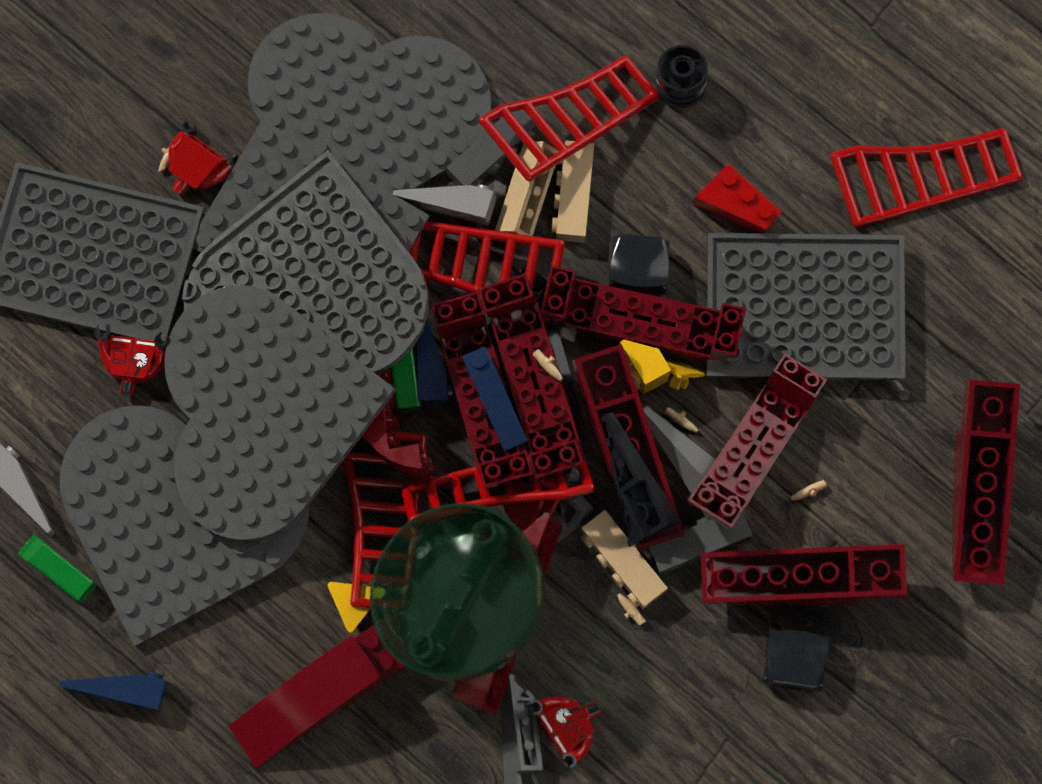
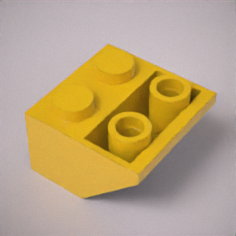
M628 340L620 342L623 346L636 388L640 390L642 395L668 381L671 369L659 349Z

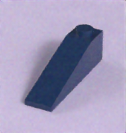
M426 318L423 331L417 340L418 401L421 402V406L448 405V398H453V383H448L447 373Z
M486 347L462 356L465 370L504 452L528 443Z
M149 672L148 676L138 674L60 681L59 686L63 689L161 712L168 682L162 680L164 675Z

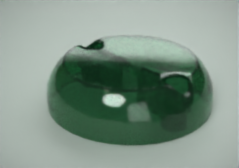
M471 503L446 504L432 508L419 514L400 528L390 539L379 557L370 588V608L376 632L390 654L400 663L420 675L450 682L470 681L484 677L505 666L517 656L534 633L544 604L545 579L539 556L528 537L513 521L499 512Z

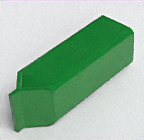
M412 348L403 359L391 367L393 387L397 390L394 393L397 414L421 411V402L418 401V380Z
M34 534L18 552L22 558L80 604L85 601L97 586L94 581Z

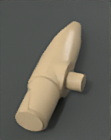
M169 147L167 149L162 148L161 150L164 156L159 166L160 173L170 164L168 162Z
M536 350L533 353L539 364L551 376L559 381L563 379L559 370L552 363L555 360L552 356L548 359L540 350Z
M670 407L664 412L666 416L679 426L691 432H698L695 425L685 417L686 412L682 411L680 414Z
M824 480L816 482L797 491L790 499L794 501L809 496L814 497L817 492L827 488Z
M619 593L617 597L626 610L625 618L631 617L639 626H642L646 620L642 617L640 611L629 599Z

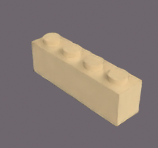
M565 140V145L569 146L575 141ZM594 143L588 144L560 162L563 163V170L557 172L556 186H561L560 195L555 194L554 209H559L558 218L553 217L552 232H556V240L585 243Z
M544 141L536 142L548 158L558 153L555 148ZM523 143L519 157L531 170L540 163ZM555 166L532 181H526L515 167L495 231L533 236Z
M606 510L581 528L583 535L580 538L589 549L591 547L595 549L598 553L596 558L604 568L607 566L614 573L611 576L620 588L622 586L626 588L630 593L627 597L635 607L640 606L643 610L667 591L666 585L636 548L628 546V538Z

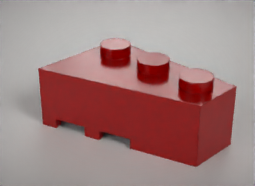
M729 163L695 196L693 203L694 206L704 208L720 218L728 219L734 222L735 225L755 234H766L779 221L782 214L772 202Z

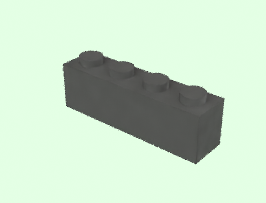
M524 110L511 112L532 139H534L537 125ZM501 117L494 126L514 151L518 153V148L523 142ZM485 132L446 167L447 176L457 186L472 185L478 187V185H483V180L489 174L491 176L496 174L501 168L500 164L508 158L489 134Z
M743 512L731 530L708 516L698 520V525L688 528V525L682 526L685 533L684 536L648 547L647 550L658 576L701 559V553L719 552L750 540L753 535Z

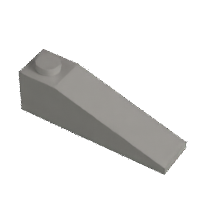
M464 185L393 191V195L416 208L487 226L496 202L494 191L485 185H478V187Z
M0 444V487L52 537L55 532L22 465L16 460L19 455L10 446L5 449Z

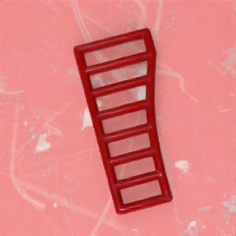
M622 56L605 68L568 87L542 96L499 105L481 116L479 123L525 180L532 181L656 102L660 95L630 58ZM625 67L647 96L638 101L615 72ZM607 78L630 107L620 112L598 86L597 82ZM588 88L612 118L602 123L577 92ZM569 97L593 126L594 130L584 135L557 100ZM547 104L576 141L566 146L535 107ZM524 110L557 149L558 153L548 158L511 112ZM502 116L540 164L530 170L491 122Z
M1004 128L932 145L910 147L853 146L833 152L830 155L855 228L865 227L1020 182L1023 179L1011 141ZM997 139L1000 140L1011 171L1010 175L999 178L986 144ZM977 146L989 181L975 184L963 148ZM954 151L966 186L965 188L952 191L940 153ZM865 155L880 156L897 204L896 208L883 210ZM916 155H930L943 194L929 197L915 157ZM853 156L856 158L874 214L864 217L860 216L841 161ZM890 156H905L920 201L906 203Z
M427 221L423 228L424 231L436 232L429 270L421 269L425 280L452 286L469 293L479 292L478 289L484 287L493 240L506 242L499 282L510 279L516 244L530 246L525 273L532 288L540 247L554 249L552 266L561 267L565 247V243L562 240ZM421 233L409 252L415 261L417 259ZM445 234L459 235L452 276L438 273ZM469 237L483 239L474 284L461 280ZM543 316L545 322L550 321Z
M396 431L397 440L417 443L424 451H427V435ZM351 450L343 460L354 520V565L350 605L354 608L408 612L411 607L419 524H409L408 529L364 525L362 510L406 514L404 504L361 500L358 486L401 490L405 485L423 480L414 478L411 481L356 476L352 461L377 464L388 463L377 453L354 452ZM422 491L412 494L417 514L420 513ZM364 535L407 538L406 553L364 549ZM364 559L405 563L404 577L363 574ZM362 584L402 587L401 602L361 598Z
M584 458V464L577 465L583 484L568 488L563 471L553 473L558 490L542 491L539 479H535L533 474L527 476L532 492L516 493L512 480L503 483L505 495L491 497L489 488L483 487L477 466L434 477L431 482L423 480L405 485L401 488V493L409 524L418 525L487 507L524 502L567 500L592 493L595 486ZM475 477L481 499L466 502L460 480ZM451 483L456 504L441 507L436 487ZM427 490L432 510L417 514L412 494Z

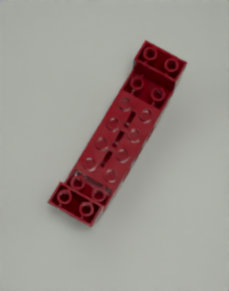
M551 265L540 313L553 323L588 336V338L619 345L621 341L628 340L657 348L661 354L683 359L721 360L736 356L746 308L722 303L721 309L716 310L576 279V271Z
M526 273L479 288L478 291L483 308L491 320L519 417L531 453L528 454L535 479L584 464V455L577 423L563 379L559 381L551 376L533 356L536 350H540L548 359L552 356L555 359L552 363L561 374L549 332Z
M479 292L432 304L431 309L448 372L453 383V389L483 487L487 488L533 475L529 457L523 445L504 452L464 367L462 356L486 347L508 396L488 330Z
M784 354L717 459L689 497L687 503L731 530L827 379L789 355Z
M387 369L377 374L390 385L393 384L391 370ZM393 395L361 438L368 445H371L391 467L400 473L415 479L431 482L433 481L432 473L435 472L433 458H429L427 451H424L419 444L402 447L401 441L397 440L396 431H399L400 428L397 416L394 417L393 408H396V402Z

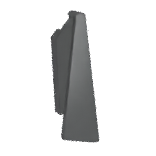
M510 675L501 700L504 784H538L535 773L543 771L537 716L529 718L528 716L534 713L533 708L530 706L524 707L525 704L534 700V695L528 689L523 690L514 681L515 676Z

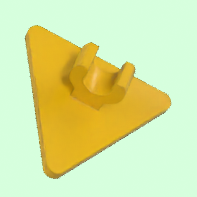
M664 358L671 369V373L674 375L669 386L676 390H679L680 387L686 389L689 383L688 378L707 376V371Z
M329 582L328 589L348 633H352L370 609L354 608L350 605L352 584ZM362 585L361 598L378 599L383 593V589L381 587Z

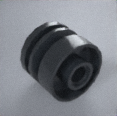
M689 45L670 47L661 55L657 67L656 89L660 98L666 104L676 108H686L695 105L702 99L706 91L708 63L705 56L698 49Z

